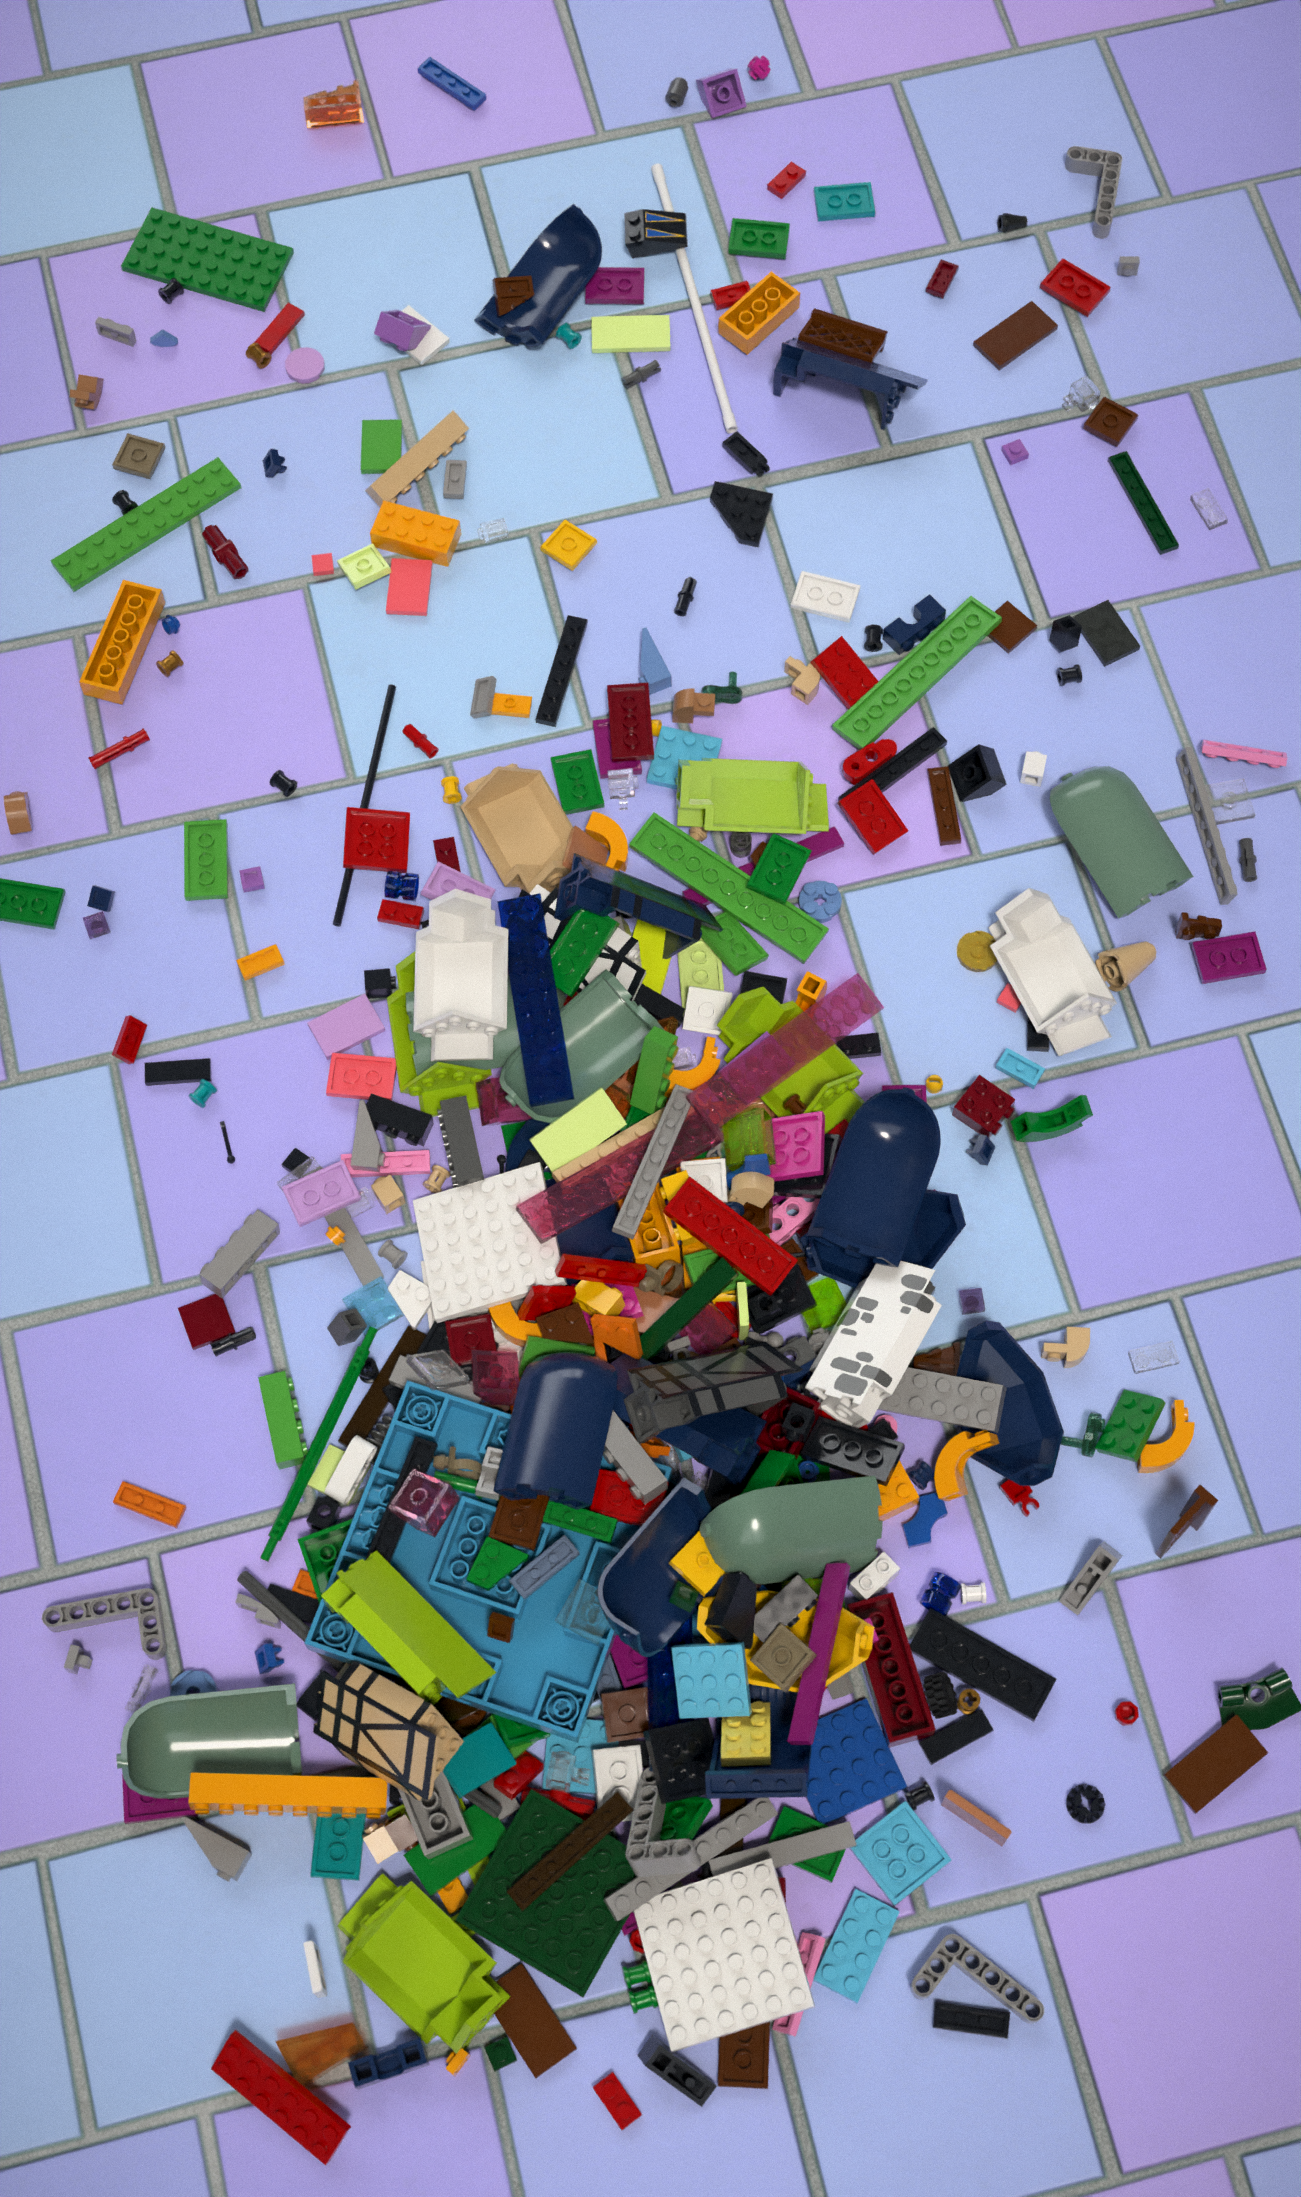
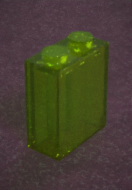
M755 1108L749 1112L734 1114L722 1119L726 1165L731 1171L739 1169L744 1164L745 1156L767 1154L770 1165L776 1164L772 1117L764 1108Z

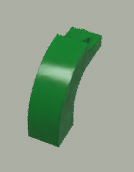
M1080 1095L1057 1109L1042 1113L1025 1112L1010 1122L1017 1141L1037 1142L1059 1137L1082 1127V1122L1093 1116L1087 1095Z

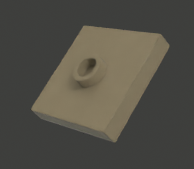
M127 433L112 464L113 469L151 479L165 450V444Z
M780 1623L750 1661L779 1688L787 1692L817 1654Z

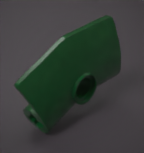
M1282 1667L1257 1681L1252 1680L1245 1684L1218 1686L1221 1725L1223 1726L1237 1714L1249 1730L1266 1729L1300 1712L1301 1703L1292 1689V1682L1284 1668ZM1256 1688H1260L1259 1697L1252 1699L1251 1692Z

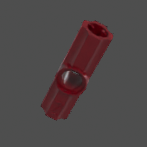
M217 525L207 526L202 532V537L212 549L217 562L220 565L223 564L234 579L245 577L249 570L239 556L234 543L230 539H226Z

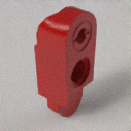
M882 739L877 743H870L844 760L842 767L843 776L853 785H856L895 756L897 744L890 739Z

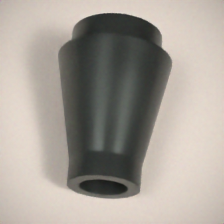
M1003 213L997 219L998 230L1006 233L1026 228L1027 217Z

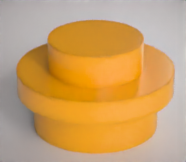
M338 1226L334 1228L328 1227V1231L325 1234L333 1243L339 1246L341 1243L344 1244L346 1242L343 1238L346 1234Z

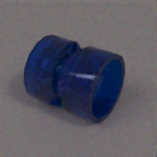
M389 870L385 880V897L398 899L401 896L403 900L416 901L419 890V874L406 873L402 875L399 871Z
M934 1572L928 1584L930 1589L924 1591L919 1602L924 1608L928 1610L932 1608L947 1616L952 1606L951 1599L956 1598L961 1585L948 1575Z

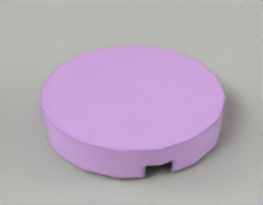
M304 347L293 350L287 356L285 369L289 378L297 380L298 383H311L320 378V375L325 370V363L321 353L315 349Z

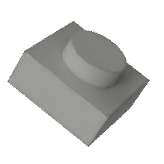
M1120 256L1117 275H1137L1140 264L1139 256Z

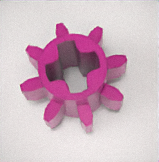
M763 55L761 58L758 56L753 57L747 66L750 69L748 71L749 75L754 80L758 77L763 80L771 70L768 67L770 65L769 60Z

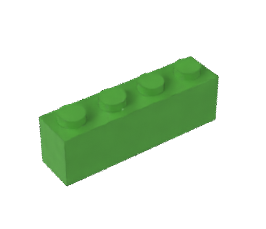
M656 1026L645 1036L630 1105L651 1115L659 1108L662 1109L667 1100L665 1092L671 1083L669 1076L675 1066L672 1062L679 1049L676 1046L678 1036Z
M285 1371L258 1377L276 1464L279 1470L300 1465L308 1453L306 1441H301L300 1434L304 1433L302 1421L296 1418L299 1406L297 1399H292L291 1391L295 1390L292 1377L288 1378Z

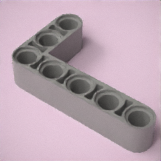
M1073 146L1067 151L1066 170L1072 173L1101 177L1092 232L1096 238L1104 239L1109 236L1122 156L1113 151Z
M150 1588L55 1605L46 1608L42 1614L43 1623L52 1632H62L138 1617L141 1645L145 1654L152 1660H159L167 1652L161 1601L154 1590ZM154 1597L151 1605H143L145 1598ZM130 1601V1606L127 1610H120V1605L123 1602ZM100 1606H107L104 1614H96ZM78 1610H83L82 1617L74 1620V1613ZM53 1615H60L57 1623L50 1624V1618ZM149 1620H157V1624L154 1628H146V1624ZM152 1643H160L157 1651L149 1652V1647Z
M652 1766L645 1769L641 1774L626 1848V1858L634 1874L638 1877L693 1872L700 1866L701 1858L690 1839L659 1841L666 1804H661Z
M949 1934L943 1938L910 1985L911 1993L915 1998L926 1999L932 1994L951 1966L954 1965L1028 2024L1037 2023L1044 2015V2006L1036 1997L956 1934ZM951 1940L957 1943L958 1951L956 1953H950L946 1950L945 1943ZM972 1956L976 1958L978 1962L976 1969H970L966 1966L965 1959ZM934 1960L940 1961L943 1964V1972H933L930 1967L931 1962ZM992 1972L997 1976V1985H989L986 1982V1973ZM923 1980L928 1984L929 1990L927 1993H920L916 1990L917 1981ZM1011 1988L1017 1992V2001L1012 2002L1006 1998L1005 1992L1007 1989ZM1027 2005H1034L1037 2008L1038 2016L1036 2018H1031L1026 2014Z

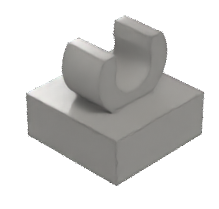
M688 1336L669 1342L664 1347V1350L672 1354V1361L678 1360V1353H683L685 1358L690 1357V1352L687 1348L691 1343Z
M70 1645L64 1669L68 1673L78 1674L79 1667L90 1669L92 1659L83 1655L84 1651L80 1646Z

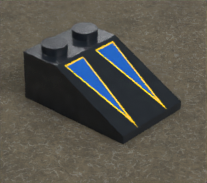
M648 209L624 213L625 243L632 259L688 247L686 213Z

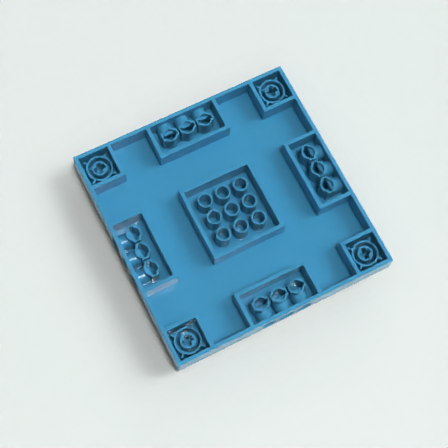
M407 1380L325 1591L339 1579L336 1572L340 1570L346 1572L351 1564L362 1558L365 1561L415 1436L437 1443L438 1448L435 1455L445 1454L446 1457H449L450 1447L453 1446L456 1448V1459H471L482 1464L488 1447L503 1450L511 1414ZM602 1456L600 1469L616 1472L617 1468L614 1464H608ZM432 1460L391 1561V1566L496 1671L490 1679L459 1699L448 1688L441 1695L578 1743L616 1637L615 1631L606 1620L598 1598L599 1580L607 1565L641 1526L618 1522L612 1542L608 1543L543 1522L535 1551L506 1544L528 1554L529 1558L525 1563L522 1562L512 1570V1573L506 1578L498 1581V1584L491 1590L487 1591L467 1582L466 1579L486 1537L489 1536L498 1507L497 1500L484 1497L478 1499L472 1493L432 1485L436 1470L448 1474V1468H444V1470L434 1468ZM654 1462L667 1479L668 1484H670L672 1468ZM458 1469L462 1471H472L468 1469ZM565 1535L580 1552V1555L524 1600L509 1583V1580ZM321 1599L304 1643L308 1650L348 1664L356 1661L377 1674L408 1684L350 1623L347 1624L336 1611L332 1613L326 1607L323 1599ZM492 1612L515 1619L513 1639L510 1643L487 1637L489 1617Z

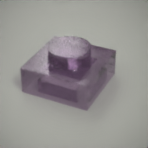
M103 911L83 918L90 939L111 933Z
M982 1288L959 1291L962 1315L985 1312Z

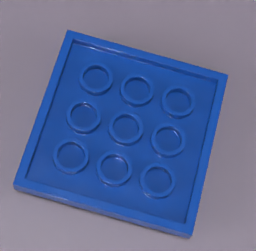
M867 1698L818 1719L812 1745L808 1793L806 1797L816 1821L827 1825L907 1789V1784L890 1748L887 1746L886 1739Z

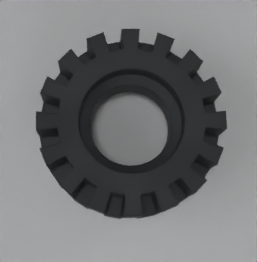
M943 1671L925 1676L923 1680L925 1683L923 1684L924 1694L927 1697L926 1702L927 1704L929 1703L932 1715L939 1719L956 1714L958 1709L956 1703L958 1702L955 1698L956 1692L953 1690V1683H951L948 1674Z

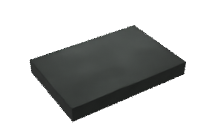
M1109 600L1073 616V619L1082 626L1081 634L1104 667L1140 650V644Z

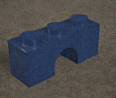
M929 594L914 606L913 617L918 622L907 624L898 617L884 628L883 640L898 655L904 651L908 652L916 642L924 640L932 630L945 620L946 609Z
M421 2038L397 2045L396 2048L384 2053L371 2054L348 2062L354 2087L357 2090L430 2065Z

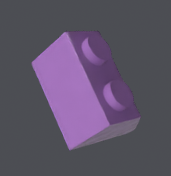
M729 68L696 80L700 98L711 118L747 107L737 68Z
M400 310L381 311L374 334L379 336L381 341L394 343L397 345V349L407 351L416 349L430 330L431 325Z

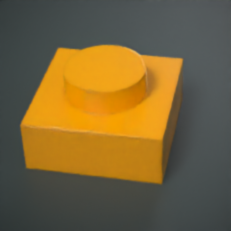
M461 2049L457 2054L453 2051L446 2060L448 2066L445 2069L453 2076H456L469 2059V2053L464 2049Z

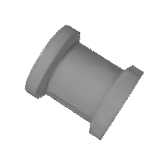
M387 1240L379 1249L378 1256L387 1259L392 1263V1267L397 1269L404 1263L408 1253L406 1251L402 1252L394 1246L392 1240Z

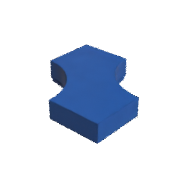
M768 1155L745 1156L744 1164L739 1169L726 1174L729 1191L731 1190L732 1178L740 1173L758 1172L764 1175H771Z
M937 1493L920 1496L918 1501L919 1510L916 1516L911 1521L902 1525L908 1548L931 1543V1529L939 1519L947 1516L945 1502L938 1498Z

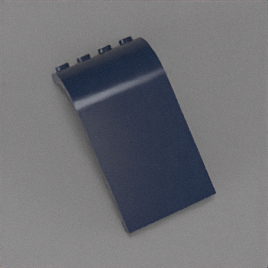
M749 1684L751 1703L757 1701L770 1703L771 1765L721 1767L722 1717H717L716 1737L710 1770L705 1773L706 1798L807 1797L812 1745H791L788 1742L798 1693L792 1691L784 1692L780 1689Z

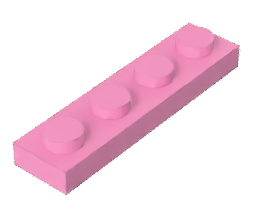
M1203 740L1201 746L1202 753H1205L1207 757L1217 758L1218 756H1224L1230 761L1243 759L1255 765L1259 764V762L1268 763V766L1273 768L1286 766L1288 759L1287 754L1284 752Z
M430 1150L382 1152L385 1153V1164L380 1166V1172L353 1170L351 1167L352 1154H341V1160L344 1161L352 1178L431 1174Z
M802 1932L798 1948L811 1989L826 1939L818 1935ZM803 2011L776 2019L772 2030L796 2037Z

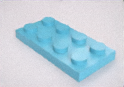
M855 1889L813 1981L858 2003L900 1911Z

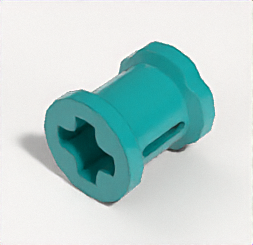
M568 323L562 324L556 332L557 338L563 339L570 349L577 347L581 342L582 335L575 333Z
M201 1079L198 1088L193 1094L190 1093L188 1097L196 1105L204 1108L206 1106L205 1102L212 1094L217 1092V1089L208 1081Z

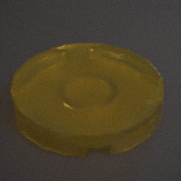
M983 931L965 934L959 940L956 950L960 964L973 972L990 970L998 961L990 945L996 942L994 937Z

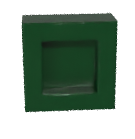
M677 1581L669 1602L690 1613L699 1592Z
M508 2037L484 2047L494 2072L517 2062Z

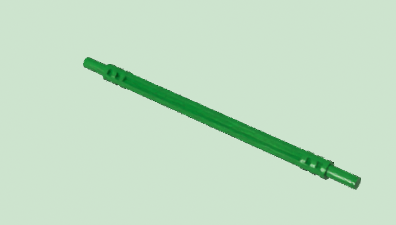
M369 1327L361 1346L357 1347L269 1532L268 1536L270 1538L260 1557L262 1560L269 1562L278 1541L281 1542L370 1354L369 1348L378 1331L374 1327Z

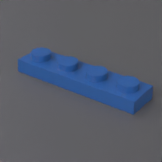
M432 57L426 59L418 67L420 75L472 110H476L487 99L484 92Z

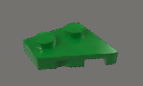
M487 1536L466 1580L489 1591L498 1584V1581L511 1574L512 1570L522 1562L525 1563L529 1555Z

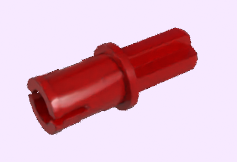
M412 724L404 727L402 730L403 734L414 743L415 748L422 750L428 758L431 759L438 753L439 749L427 739L426 734H421Z

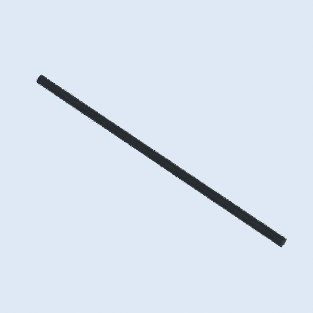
M388 685L360 808L368 809L396 691L395 685ZM345 868L333 920L334 926L339 927L342 923L354 869Z

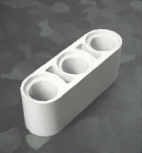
M356 1435L348 1445L327 1484L325 1494L346 1505L355 1493L375 1456L377 1447Z

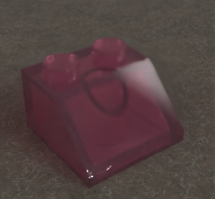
M490 1078L476 1082L482 1126L501 1125L533 1119L518 1105L513 1107L505 1099L508 1094L502 1089L499 1082L500 1078Z
M472 1350L473 1394L491 1405L514 1406L519 1386L517 1352Z
M412 1469L388 1509L415 1529L436 1537L460 1497L450 1484Z

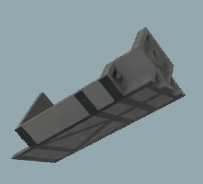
M761 1342L629 1369L627 1372L634 1392L624 1399V1403L636 1439L641 1444L649 1441L665 1429L690 1424L704 1415L747 1406L748 1412L759 1416L788 1397L786 1385L781 1376L800 1372L803 1369L767 1342Z

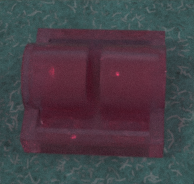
M711 1302L679 1334L682 1337L688 1336L691 1343L690 1346L699 1355L711 1353L730 1341L733 1337L732 1334L737 1328Z

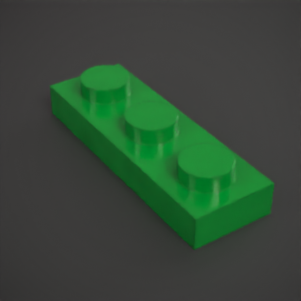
M551 1501L548 1502L542 1520L544 1523L608 1543L612 1542L618 1523L617 1519L586 1509L576 1510Z

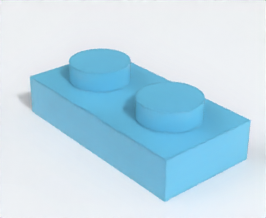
M1006 1048L996 1065V1069L1032 1089L1036 1087L1045 1072V1068L1008 1048Z

